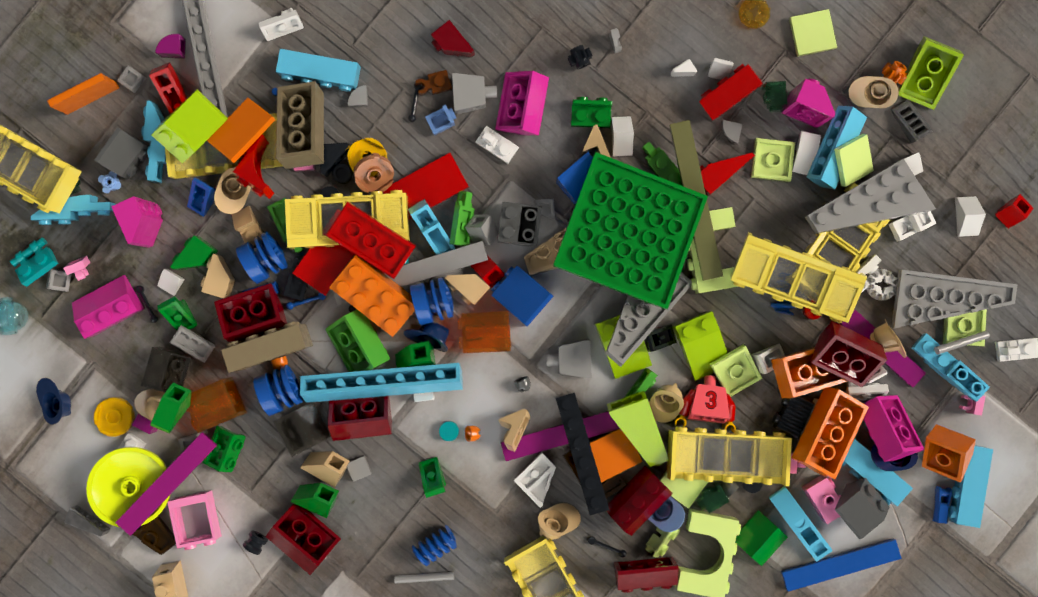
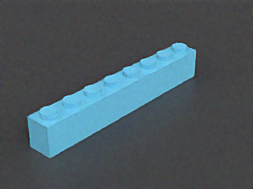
M460 363L300 376V396L306 403L463 390Z

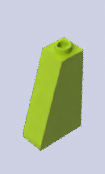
M645 391L607 404L610 416L650 467L660 466L669 461Z

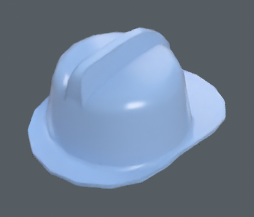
M670 496L648 519L660 530L673 532L683 524L685 512L684 508Z

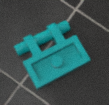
M43 237L38 241L34 240L31 242L27 249L19 251L10 260L14 267L21 264V266L15 269V272L21 284L26 287L59 264L50 248H42L47 244ZM35 253L32 258L28 259L29 256Z

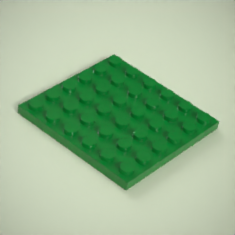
M595 152L553 267L667 310L708 196Z

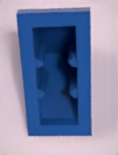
M194 178L187 207L204 217L214 202L216 188L200 179Z

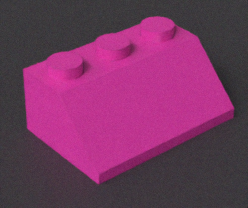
M535 71L505 72L495 130L520 135L539 136L549 77Z
M811 78L803 80L790 91L781 112L815 128L820 127L835 116V111L825 87L820 85L819 81Z
M133 196L111 206L128 244L147 248L153 247L163 221L161 218L162 211L158 204Z
M126 275L72 302L74 322L84 339L93 337L144 310Z
M898 395L876 396L864 403L869 408L863 421L866 423L869 435L874 440L878 448V454L884 462L895 461L925 450Z

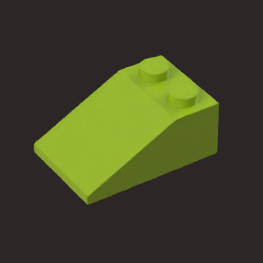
M923 36L907 69V78L898 90L899 96L934 110L964 54L960 50Z
M197 89L158 125L151 136L181 163H184L228 118Z
M708 311L672 326L695 381L713 374L710 363L727 354L712 311Z
M620 315L594 324L605 352ZM644 341L621 367L606 355L615 379L652 366Z

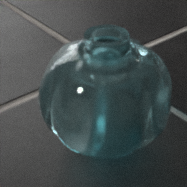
M11 297L1 298L0 334H17L18 330L22 329L28 321V311L22 304L13 301Z

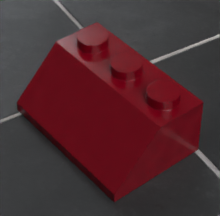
M271 283L214 302L223 338L230 343L264 333L270 329H277L287 324L283 306Z
M831 321L820 334L811 358L812 364L860 387H863L887 361L883 345L834 321Z
M389 396L329 401L328 428L332 441L392 434Z
M644 466L608 503L609 510L607 513L624 532L632 536L673 493Z
M293 504L265 536L309 575L314 572L341 540L338 535L310 511L296 504Z
M673 556L614 562L616 587L621 592L628 593L632 592L633 589L639 588L643 591H649L653 587L660 586L662 589H670L673 585H678L679 568Z

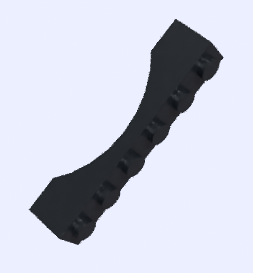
M575 392L557 397V406L589 515L608 511V503Z

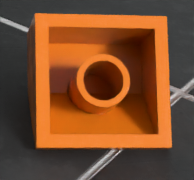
M936 424L926 437L922 467L961 483L973 456L976 439Z

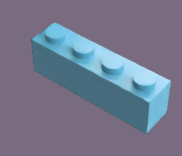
M280 49L276 73L285 81H293V79L300 80L301 83L315 81L324 88L336 86L339 87V90L351 92V89L355 90L357 88L361 67L357 62Z
M838 105L835 116L831 120L808 172V179L820 187L836 189L840 178L834 149L860 135L867 119L864 114L854 107Z
M856 439L853 440L842 466L847 465L851 469L849 473L858 480L860 477L862 479L866 478L874 486L875 490L881 494L882 499L888 505L893 504L898 507L913 488L893 471H884L878 468L871 458V452Z
M975 445L973 456L961 483L955 481V485L952 487V503L949 506L948 514L949 521L959 525L980 528L993 449Z

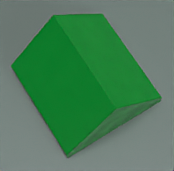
M757 510L741 528L739 536H736L735 543L758 564L763 566L788 537Z

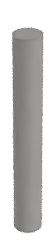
M983 331L934 348V351L937 355L987 339L990 337L988 331Z
M454 572L396 575L394 581L395 584L454 580Z

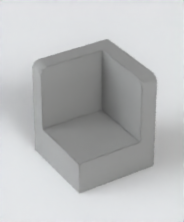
M474 215L465 227L473 244L483 241L484 246H490L499 233L491 215Z

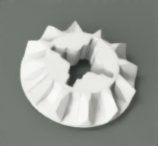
M878 269L868 276L867 282L869 286L866 290L872 298L882 301L888 300L896 294L897 278L892 272ZM882 279L884 280V283H887V285H889L887 287H884L883 291L881 290L880 286L875 285V283L882 282Z

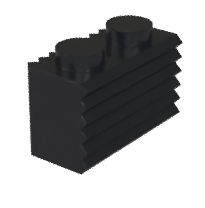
M801 396L782 398L781 405L783 406L780 413L776 412L773 417V427L798 439L815 403Z

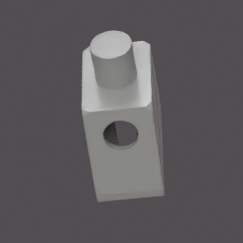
M452 73L455 114L486 108V98H497V86H485L483 76Z
M590 340L559 345L558 354H547V366H559V374L592 378Z

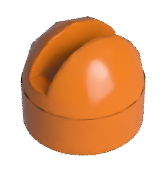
M286 356L271 360L274 369L280 370L282 366L288 365V360Z
M467 426L465 428L466 440L468 442L477 441L481 437L479 435L481 430L477 426Z

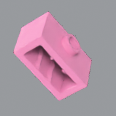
M820 475L802 486V489L820 519L829 524L840 517L835 508L841 495H837L835 492L836 486L831 478Z

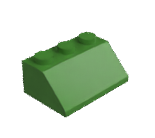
M358 310L344 315L325 328L348 372L373 370L390 360L387 350L381 343L369 319Z

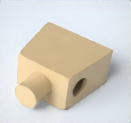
M181 560L160 565L152 576L156 597H188Z

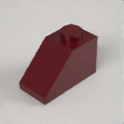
M450 20L431 34L432 45L438 52L441 50L444 55L473 57L475 55L473 48Z

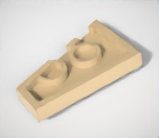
M566 228L524 256L529 276L556 269V267H553V263Z

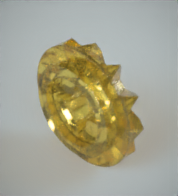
M745 0L739 8V18L748 28H760L770 18V7L763 0ZM757 6V12L760 14H757L753 20V13L749 10H753Z

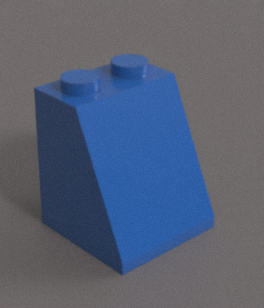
M589 152L570 166L556 180V184L574 205L593 158Z
M518 265L515 268L511 266L504 274L507 278L502 283L498 281L491 289L494 292L491 296L523 324L528 326L554 296Z

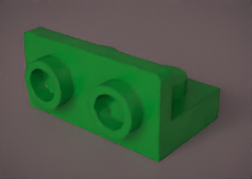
M588 97L573 99L571 127L593 128V126L598 125L599 128H610L612 101L602 97L596 98V100H588Z
M216 426L212 440L217 446L202 463L218 472H232L236 466V461L243 448L246 436L236 434L222 426Z

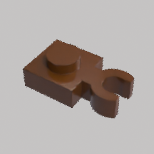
M447 70L428 74V80L418 79L415 81V85L422 84L424 86L423 90L418 91V95H424L428 90L432 91V95L452 90Z

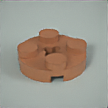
M378 153L362 158L353 169L355 182L364 192H383L392 185L394 176L393 166L387 158L380 156ZM372 171H378V172H377V174H378L377 177H375V176H371V177H370V174H371Z

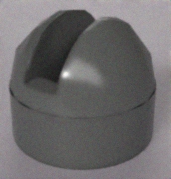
M528 376L514 381L518 391H529L531 382Z
M734 481L733 483L725 482L722 485V491L728 498L739 488Z

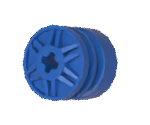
M268 232L261 234L262 239L259 236L254 238L256 248L250 242L236 248L237 256L243 268L256 284L270 277L268 268L276 274L279 272V268L283 270L288 267L282 248Z
M443 277L438 278L439 288L436 287L434 280H430L431 290H427L424 283L410 286L412 302L420 326L433 323V313L436 312L440 320H444V310H446L448 318L454 317L452 295Z
M288 365L282 366L280 370H273V377L269 373H265L255 377L253 380L259 403L269 416L283 411L284 404L290 408L294 406V403L296 405L303 403V398L300 396L299 381Z

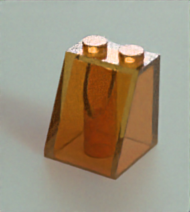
M509 311L462 313L461 318H458V330L462 329V337H459V349H463V353L511 351Z
M233 377L221 379L192 392L191 404L186 410L190 412L192 427L198 433L247 414Z

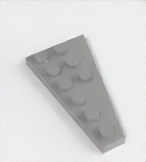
M902 159L807 215L805 218L814 233L820 234L842 228L930 212L936 208L905 160Z
M899 270L891 328L895 329L902 326L915 325L1015 304L1018 284Z
M681 272L667 310L628 295L605 354L621 367L691 287V280Z

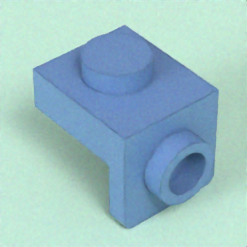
M445 104L442 106V109L425 116L435 136L455 126L454 119H456L452 108L448 109Z

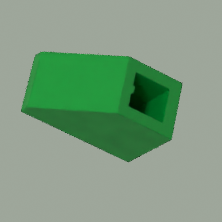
M194 235L186 240L184 243L185 248L181 253L179 252L174 256L170 267L174 270L207 266L208 259L213 254H216L218 250L201 237Z
M429 341L408 345L395 354L396 368L436 365L434 348Z
M172 383L160 400L151 421V426L170 433L191 404V390Z
M323 483L304 484L299 486L291 502L327 518L336 502L339 491Z

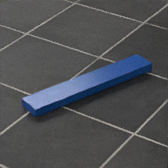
M893 538L824 558L817 562L814 561L781 571L785 588L789 592L902 558L897 541Z

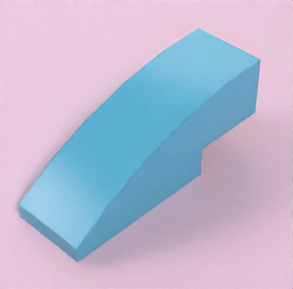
M425 199L408 209L436 255L456 249L454 245L450 244V238Z

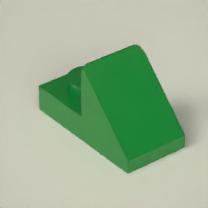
M174 296L157 305L158 311L176 330L181 325L189 330L197 326V322L184 299L179 301Z
M434 457L419 462L426 498L446 492V482L438 458Z

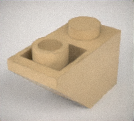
M213 254L207 262L208 271L201 281V287H203L201 292L224 299L230 297L235 279L224 258Z
M476 274L447 275L445 277L448 281L446 283L447 286L454 292L458 290L463 295L460 298L468 305L471 303L476 305L490 289Z
M333 451L311 452L302 464L301 469L335 488L344 475L350 461Z

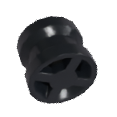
M252 530L249 533V539L244 541L243 547L250 553L259 555L262 551V546L268 542V539L260 532Z

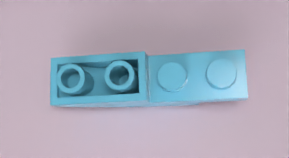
M147 101L143 109L145 124L141 130L143 140L151 143L147 150L149 165L146 166L145 174L148 181L162 183L163 164H167L165 147L152 137L151 134L165 118L157 104Z
M93 195L73 196L68 198L60 213L53 211L46 213L38 210L31 215V220L38 221L39 225H52L51 221H58V224L69 225L71 221H79L78 216H91V213L98 212L100 216H109L110 212H113L111 206L115 205V203L98 202V197Z
M924 333L911 348L936 373L977 402L990 386L963 362L956 360L950 353L944 352L937 355L934 348L940 345L931 336Z
M785 486L769 496L771 502L816 562L833 551Z

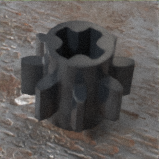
M579 45L570 50L571 55L567 59L571 67L576 66L577 70L591 64L590 59H592L593 55L590 48L584 49L583 45Z

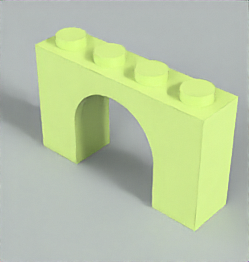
M732 207L709 211L714 231L736 227ZM693 238L688 251L689 259H687L688 270L692 271L693 276L690 279L692 290H695V293L698 294L739 287L733 284L734 281H731L734 267L722 269V277L702 280Z
M689 508L685 528L689 532L716 538L720 544L721 552L717 563L706 570H695L678 566V585L674 586L677 591L708 597H725V594L729 593L730 583L728 582V577L733 572L732 557L737 552V543L735 541L736 536L740 534L741 524H739V520L736 517Z

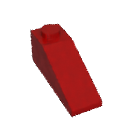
M170 62L151 70L149 76L171 114L187 99L181 82Z
M748 153L711 163L706 167L700 166L706 196L711 195L755 155Z

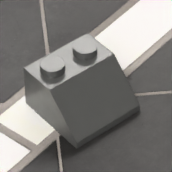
M117 128L94 161L117 175L129 179L138 171L137 167L141 161L146 160L148 157L147 150L149 146L133 134Z
M866 478L846 484L835 511L857 538L862 539L885 520L890 507L878 494L874 486Z

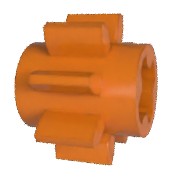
M894 61L893 64L888 62L882 69L883 77L889 78L895 83L898 82L900 85L907 78L906 66L898 61Z

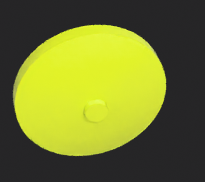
M123 447L109 452L94 465L87 480V498L92 510L104 522L119 527L115 522L167 469V466L155 453L140 447ZM170 495L142 525L149 523L163 511Z

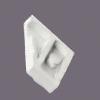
M541 453L514 479L516 484L540 508L543 506L556 466Z

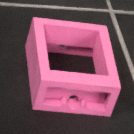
M212 490L173 498L167 502L177 549L184 547L185 550L196 548V544L204 543V546L212 545L222 536ZM205 502L211 533L187 538L181 507Z

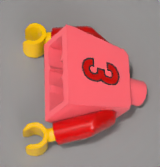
M707 375L704 377V384H697L695 389H691L683 399L684 406L679 413L680 415H677L674 419L675 425L679 419L684 420L682 427H685L687 424L685 416H688L689 420L722 423V429H727L731 425V431L734 432L736 430V426L733 424L736 405L731 396L726 393L725 387L716 386V377Z

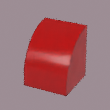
M1019 194L1003 205L995 213V216L1009 229L1025 220L1034 208Z
M489 256L488 260L471 265L491 288L505 274Z

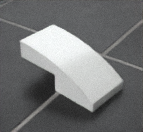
M801 131L795 149L797 152L792 172L808 175L819 149L821 135Z
M930 211L907 215L888 225L896 242L929 228L936 224V221Z

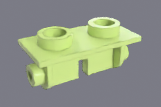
M657 527L656 531L662 535L659 537L653 533L646 543L647 547L645 550L651 554L654 551L653 557L663 556L669 548L667 544L671 539L674 540L680 532L679 529L673 532H664Z

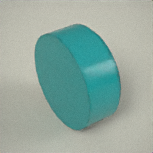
M453 421L444 422L439 429L440 437L445 441L455 440L459 434L458 425Z

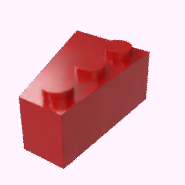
M744 64L740 65L733 71L735 74L729 79L727 76L717 83L718 87L713 91L708 89L701 95L702 99L699 102L712 120L720 117L758 87L760 88L764 85L749 64L746 66Z

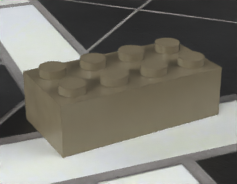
M315 81L277 87L276 159L285 169L324 164V93Z
M291 322L283 325L284 329L282 330L281 328H274L265 331L264 336L256 334L246 337V342L242 340L226 344L227 348L222 349L221 352L228 373L241 371L312 347L313 343L307 325L300 324V322Z

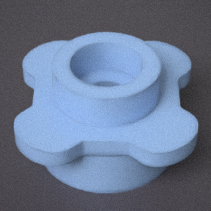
M112 171L105 176L100 175L98 178L103 187L102 191L106 194L121 188L117 174Z

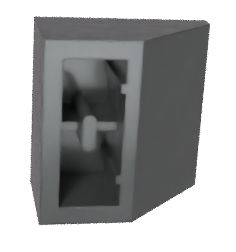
M502 202L498 243L537 246L542 206Z

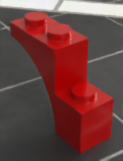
M262 134L241 156L243 159L232 172L238 177L236 181L242 186L247 187L249 185L252 187L251 191L257 196L262 197L264 195L270 199L274 192L264 182L261 174V160L269 142Z

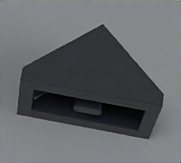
M348 143L324 144V164H320V172L328 177L333 168L348 154L351 146Z
M672 324L653 329L644 340L648 352H654L677 343Z

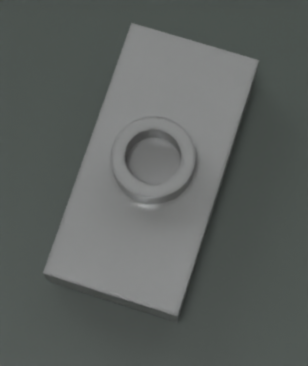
M182 325L170 341L171 344L205 363L216 346Z

